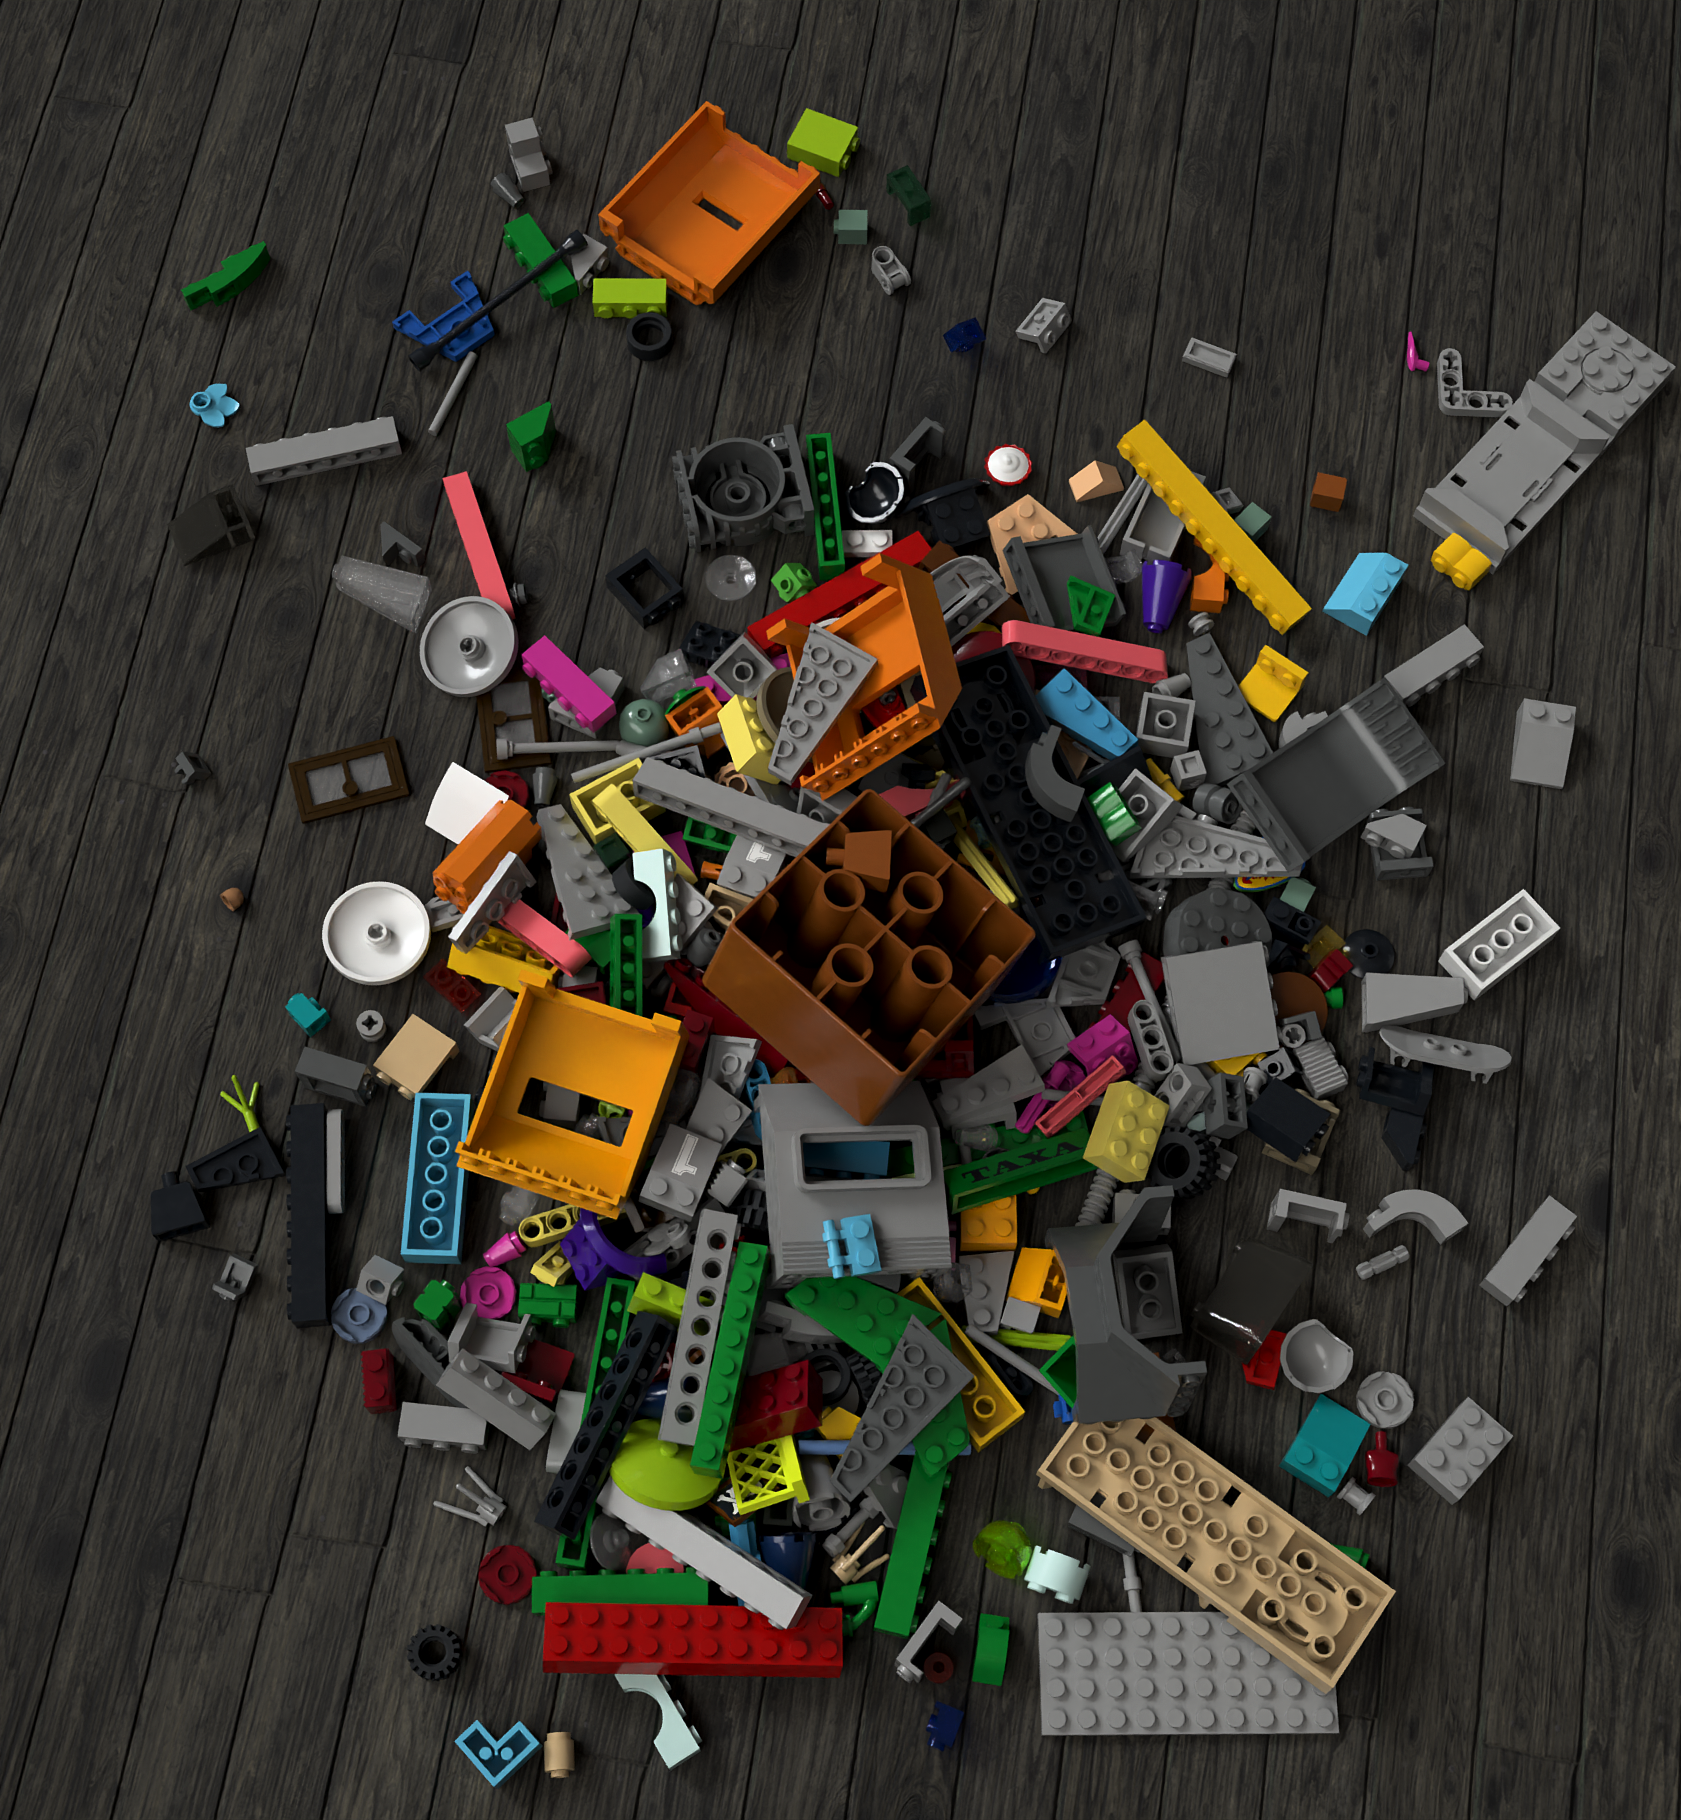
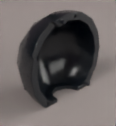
M874 462L865 470L866 477L864 481L858 486H851L844 494L845 507L851 517L867 525L884 524L891 520L902 508L906 497L905 482L897 469L888 463Z

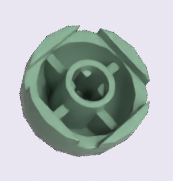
M649 699L631 702L620 715L619 731L622 740L647 747L667 740L670 736L671 727L665 719L666 710L661 704Z

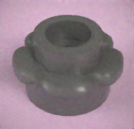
M514 583L513 588L509 589L512 604L516 603L518 607H521L522 604L528 603L527 590L524 583L518 585Z

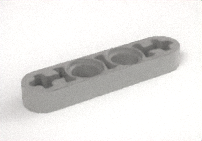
M332 1109L327 1111V1210L329 1214L344 1213L345 1119L343 1109Z

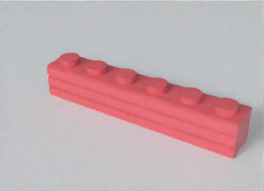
M1112 1055L1035 1122L1038 1129L1047 1139L1054 1136L1106 1091L1109 1084L1115 1083L1126 1073L1124 1067Z

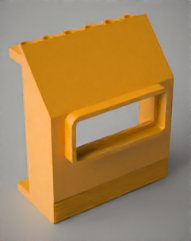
M521 969L518 981L522 987L465 1143L459 1141L455 1152L460 1157L456 1167L617 1220L646 1164L690 1035L680 1020L654 1013L652 1020L558 990L547 977ZM530 1078L632 1110L633 1114L622 1145L618 1147L518 1114Z

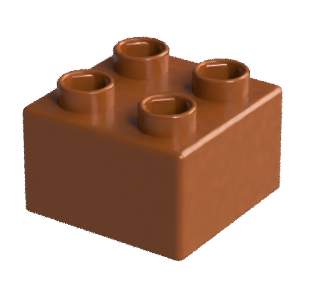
M867 789L730 922L703 975L702 981L708 990L863 1126H869L874 1123L994 993L1033 941L1035 930L874 790ZM883 830L892 831L890 880L887 892L865 888L861 880L854 873L843 870L842 866L825 865L827 847L843 849L845 834Z

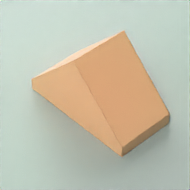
M1096 460L1069 479L1076 503L1124 490L1117 468Z

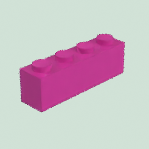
M545 635L522 654L524 663L522 667L526 674L531 678L536 677L540 681V686L547 694L556 696L559 705L566 712L570 710L582 728L588 727L595 733L617 714L615 702Z

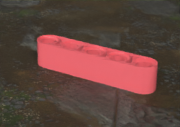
M520 899L515 904L511 902L504 909L505 915L497 921L571 978L592 959L591 955L582 945L575 940L569 941L566 933Z

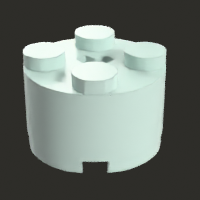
M1035 1546L1024 1580L1029 1582L1027 1588L1043 1594L1046 1589L1056 1592V1599L1069 1604H1073L1074 1599L1080 1600L1091 1566L1085 1564L1082 1569L1078 1567L1079 1560L1049 1549L1046 1551V1554L1040 1553L1041 1547Z

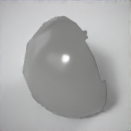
M1312 1319L1299 1323L1288 1332L1281 1345L1280 1362L1285 1376L1294 1386L1305 1392L1322 1393L1332 1389L1335 1390L1347 1379L1352 1369L1353 1350L1345 1342L1333 1335L1317 1319Z

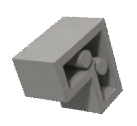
M533 118L506 124L505 130L509 153L522 191L525 192L550 185L549 175L552 174V168L549 160H544L543 157L546 153L542 143L543 135L540 126L535 127Z

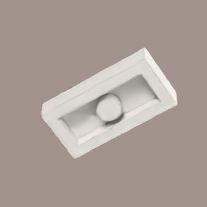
M842 530L844 557H872L892 546V530Z

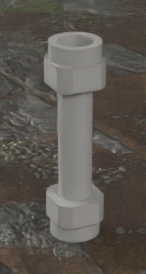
M869 1496L862 1500L859 1504L861 1509L836 1535L831 1533L825 1539L822 1547L832 1557L840 1554L846 1548L844 1543L868 1517L874 1519L879 1513L871 1504Z

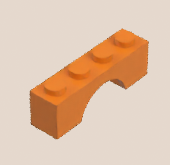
M1194 536L1193 544L1204 550L1200 541ZM1207 553L1211 559L1212 567L1207 572L1194 576L1191 587L1190 611L1220 613L1222 605L1228 602L1229 590L1224 589V584L1228 582L1229 574L1225 573L1214 557Z

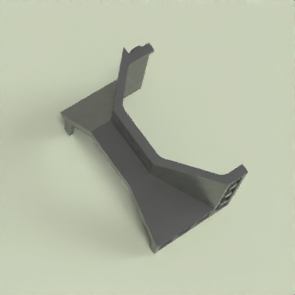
M1173 1185L1144 1188L1120 1223L1048 1228L1044 1239L1046 1249L1054 1250L1064 1274L1075 1340L1077 1398L1072 1409L1073 1422L1094 1424L1104 1421L1120 1422L1126 1419L1137 1418L1151 1419L1166 1416V1414L1169 1417L1181 1416L1188 1411L1207 1374L1205 1361L1176 1364L1163 1362L1123 1328L1119 1313L1111 1266V1255L1121 1243L1156 1241L1174 1198Z

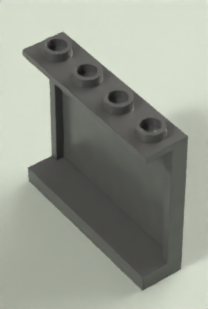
M1088 525L1081 534L1023 543L1021 536L1013 537L1002 550L1030 623L1080 632L1073 627L1066 584L1070 575L1115 594L1103 628L1116 626L1125 616L1124 603L1119 597L1115 580L1111 577L1107 567V560L1101 552L1098 537L1094 534L1091 525Z

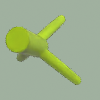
M233 1075L232 1081L241 1104L224 1091L220 1095L243 1113L249 1132L259 1128L254 1113L259 1083H254L248 1105L236 1075Z

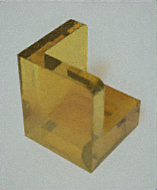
M1326 925L1312 938L1309 944L1304 945L1302 951L1310 954L1311 959L1307 961L1315 967L1327 952L1334 949L1342 952L1346 942Z

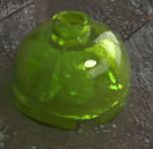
M993 1521L987 1524L973 1540L972 1547L978 1559L982 1555L989 1561L985 1566L999 1576L1013 1579L1018 1574V1577H1020L1031 1560V1542L1025 1533V1529L1016 1522Z

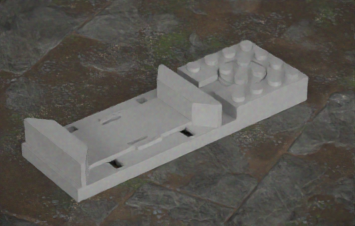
M1596 311L1542 368L1535 381L1533 382L1529 379L1526 382L1517 401L1437 487L1425 490L1413 517L1445 540L1452 533H1456L1464 538L1472 548L1482 552L1492 562L1489 572L1493 575L1667 384L1676 366ZM1510 418L1519 424L1516 430L1506 424ZM1567 459L1580 468L1576 473L1563 465ZM1458 476L1467 483L1460 487L1453 480ZM1514 518L1527 527L1521 531L1510 522Z

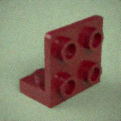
M534 1339L532 1343H528L525 1361L519 1363L516 1372H502V1376L540 1403L555 1408L559 1392L563 1389L575 1355L567 1350Z

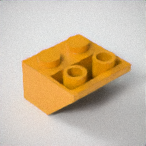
M1022 1248L1005 1301L1008 1300V1297H1012L1041 1307V1313L1059 1318L1067 1290L1064 1274L1054 1250Z

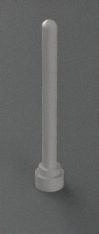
M496 739L497 760L508 759V757H513V754L616 751L620 741L512 744V741H507V739Z
M1138 940L1126 942L1119 946L1118 950L1122 959H1126V962L1131 964L1145 1000L1154 1004L1173 1061L1177 1062L1181 1059V1054L1140 960L1142 957L1141 946Z

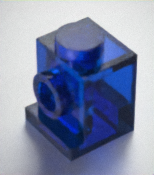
M976 317L958 323L943 335L951 353L958 352L960 349L962 353L975 347V344L986 340Z
M936 1701L934 1710L939 1711L937 1716L932 1714L928 1722L926 1731L931 1734L927 1745L943 1752L945 1747L948 1749L952 1748L964 1712Z

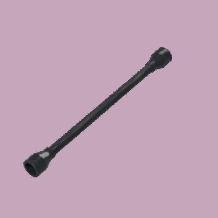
M578 230L573 231L565 238L562 245L556 249V252L546 258L544 262L539 263L534 269L527 272L522 278L515 281L510 287H507L505 291L503 290L495 296L488 304L486 303L478 311L471 314V317L469 316L466 320H463L461 324L451 329L444 337L439 338V341L437 340L428 346L418 348L408 355L413 366L421 372L430 365L443 347L451 343L453 339L455 340L460 334H463L470 326L475 325L482 317L487 316L497 306L499 307L509 297H512V295L524 288L526 284L528 285L536 277L543 274L555 262L557 263L560 259H565L569 255L579 253L587 247L588 243L584 236Z

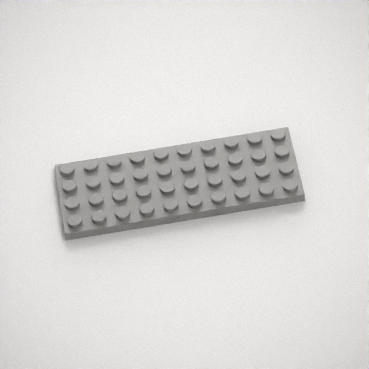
M1223 1612L1037 1614L1041 1736L1339 1733L1336 1684L1327 1694L1323 1693L1227 1622L1229 1617Z

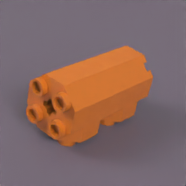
M499 800L434 870L433 883L437 887L435 894L443 901L448 900L462 914H465L468 906L478 896L483 885L490 879L500 861L505 858L509 851L517 854L524 865L532 858L533 847L542 839L541 826L538 822L533 825L530 821L533 817L531 813L516 802L507 800L503 804V800Z

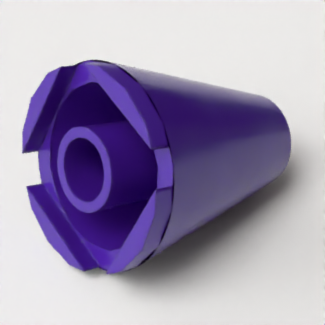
M1153 560L1152 565H1148V561H1144L1142 564L1143 625L1148 627L1147 630L1149 632L1162 633L1163 630L1169 628L1192 578L1191 569L1188 568L1187 572L1181 570V564L1171 561Z

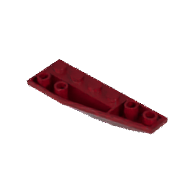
M680 956V959L665 962L664 968L694 1010L714 1018L715 1033L717 1035L762 1041L755 1059L761 1060L765 1064L769 1077L775 1082L788 1076L795 1069V1066L704 986L702 978L706 970L692 965L688 959Z

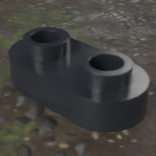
M993 1352L987 1356V1364L1016 1401H1023L1032 1393L1033 1384L1028 1375Z

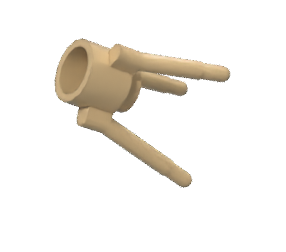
M864 1522L847 1539L844 1544L846 1548L832 1559L835 1563L830 1569L845 1584L850 1580L856 1583L861 1576L890 1558L889 1554H885L857 1571L861 1565L856 1560L885 1530L883 1525L852 1556L849 1553L846 1555L865 1524Z

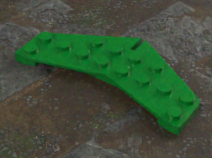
M845 1276L840 1279H834V1277L806 1278L785 1295V1298L794 1309L805 1317L809 1316L875 1364L882 1374L912 1314L925 1327L942 1315V1313L860 1278ZM945 1318L931 1329L930 1332L953 1354ZM961 1392L912 1440L919 1464L929 1478L959 1455L969 1444L970 1437Z

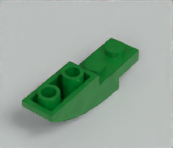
M265 242L252 245L238 254L229 256L221 261L223 270L212 273L210 276L181 289L190 311L210 301H213L215 306L218 307L246 289L261 274L271 259Z

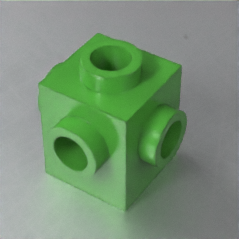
M785 563L771 579L779 591V596L787 603L800 598L814 590L817 586L812 579L811 573L801 563Z

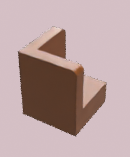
M1318 472L1313 485L1309 506L1339 512L1344 498L1347 479Z

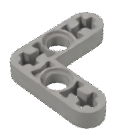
M1451 348L1445 349L1440 353L1437 361L1439 408L1442 413L1450 416L1502 417L1512 406V398L1504 392L1463 390L1461 354ZM1446 358L1453 362L1451 369H1448V360ZM1453 378L1457 384L1449 386L1444 382V379ZM1450 394H1453L1452 403L1455 404L1454 406L1448 402ZM1478 400L1481 402L1482 407L1474 408L1470 405L1469 401ZM1497 402H1501V405L1504 407H1499V404H1497Z

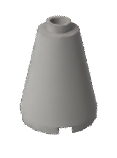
M799 1455L810 1500L799 1504L797 1497H794L792 1508L793 1521L800 1528H802L801 1524L809 1526L810 1531H822L837 1527L841 1524L842 1517L846 1515L848 1518L850 1515V1503L830 1482L834 1470L827 1455Z

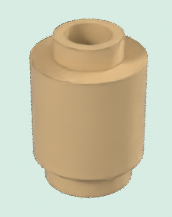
M570 1732L547 1734V1741L544 1742L545 1772L551 1773V1778L569 1777V1771L575 1770L574 1740H571Z

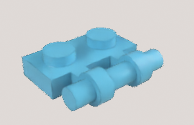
M870 1214L842 1218L840 1220L842 1230H836L834 1220L823 1221L825 1233L822 1234L823 1242L827 1243L830 1257L827 1259L828 1267L832 1268L834 1279L845 1277L844 1266H849L851 1277L882 1271ZM844 1240L847 1256H841L838 1241Z

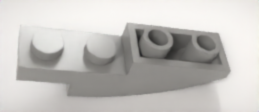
M767 1301L759 1310L757 1320L782 1327V1339L808 1344L843 1342L809 1316L805 1317L796 1309L786 1307V1304L781 1301Z

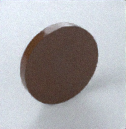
M1281 972L1271 975L1273 979V989H1270L1271 998L1276 1001L1278 1014L1274 1016L1276 1026L1280 1027L1278 1019L1315 1011L1320 1031L1322 1032L1327 1021L1328 1008L1320 987L1309 977L1296 972ZM1306 1040V1041L1303 1042V1044H1305V1043H1307V1042H1309V1041H1312V1040ZM1279 1042L1280 1049L1283 1047L1288 1048L1284 1046L1281 1042Z

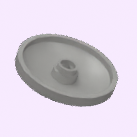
M468 596L449 602L433 615L425 627L421 638L420 660L426 676L435 686L453 696L473 697L490 691L502 682L516 660L519 640L515 623L508 612L500 605L484 597Z

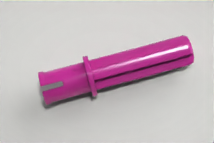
M1056 1061L1047 1077L1042 1079L1045 1089L1059 1090L1060 1085L1070 1073L1069 1067L1062 1062ZM1042 1092L1035 1094L1016 1122L1015 1127L1021 1133L1028 1134L1050 1100L1042 1099Z

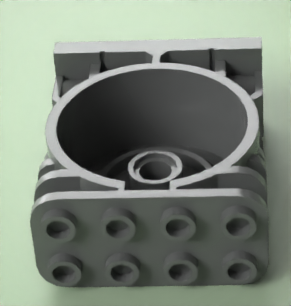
M793 424L784 425L783 433L764 436L760 442L740 437L727 438L705 446V449L697 454L696 447L690 448L691 455L682 456L681 450H677L676 456H672L675 483L678 485L680 505L683 507L685 527L688 529L690 549L695 548L696 553L701 552V545L709 544L711 550L716 549V542L725 544V546L755 544L770 536L776 529L784 534L803 531L805 537L814 535V506ZM742 468H746L748 474L743 473ZM720 472L721 478L717 481L715 474ZM763 485L766 487L770 495V503L767 506L766 492ZM712 487L710 492V509L706 506V497ZM735 497H741L742 499L736 500V499H734V498H735Z

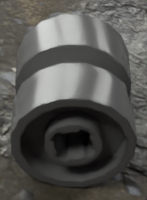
M1207 782L1198 787L1193 798V809L1196 814H1203L1226 824L1234 823L1240 816L1243 808L1230 789Z

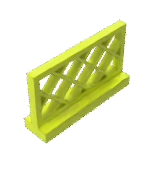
M794 1434L760 1443L754 1449L746 1447L729 1452L727 1462L740 1515L797 1497L799 1504L810 1500ZM768 1444L776 1446L770 1454L762 1452ZM741 1453L749 1455L743 1463L735 1461ZM757 1458L765 1460L759 1468L751 1466ZM773 1463L781 1465L776 1473L767 1471ZM745 1472L753 1474L747 1483L740 1481ZM761 1478L769 1480L764 1488L755 1486ZM777 1483L787 1486V1489L778 1492L772 1491ZM750 1492L758 1494L754 1500L743 1503V1500Z

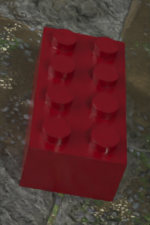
M809 1360L745 1378L729 1452L822 1426L823 1379Z

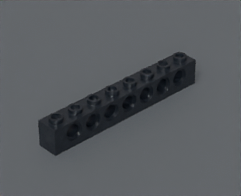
M642 1311L637 1312L534 1520L535 1523L554 1534L575 1540L678 1328L659 1315Z

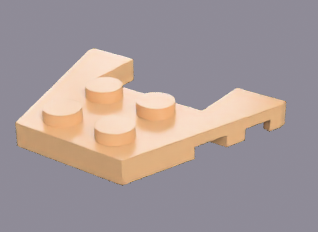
M1028 494L986 522L993 550L997 554L1000 574L1004 578L1006 585L1005 590L1011 595L1017 593L1018 589L1002 551L1011 538L1021 536L1023 543L1077 534Z

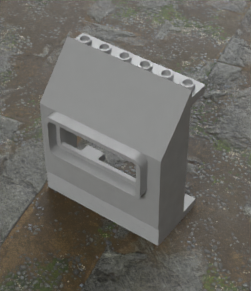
M911 1081L874 1123L869 1126L861 1125L815 1083L758 1084L759 1096L754 1100L753 1104L754 1113L760 1112L772 1270V1273L766 1278L767 1289L794 1288L806 1278L833 1277L832 1268L828 1267L827 1259L830 1258L827 1243L823 1242L822 1234L825 1233L823 1221L834 1220L836 1230H842L840 1223L842 1218L866 1214L871 1216L882 1271L861 1276L902 1274L903 1283H912L918 1277L923 1282H931L952 1268L940 1129L920 1081ZM910 1140L912 1142L915 1178L806 1181L803 1143ZM844 1240L838 1241L841 1256H847ZM844 1266L845 1276H851L849 1266Z

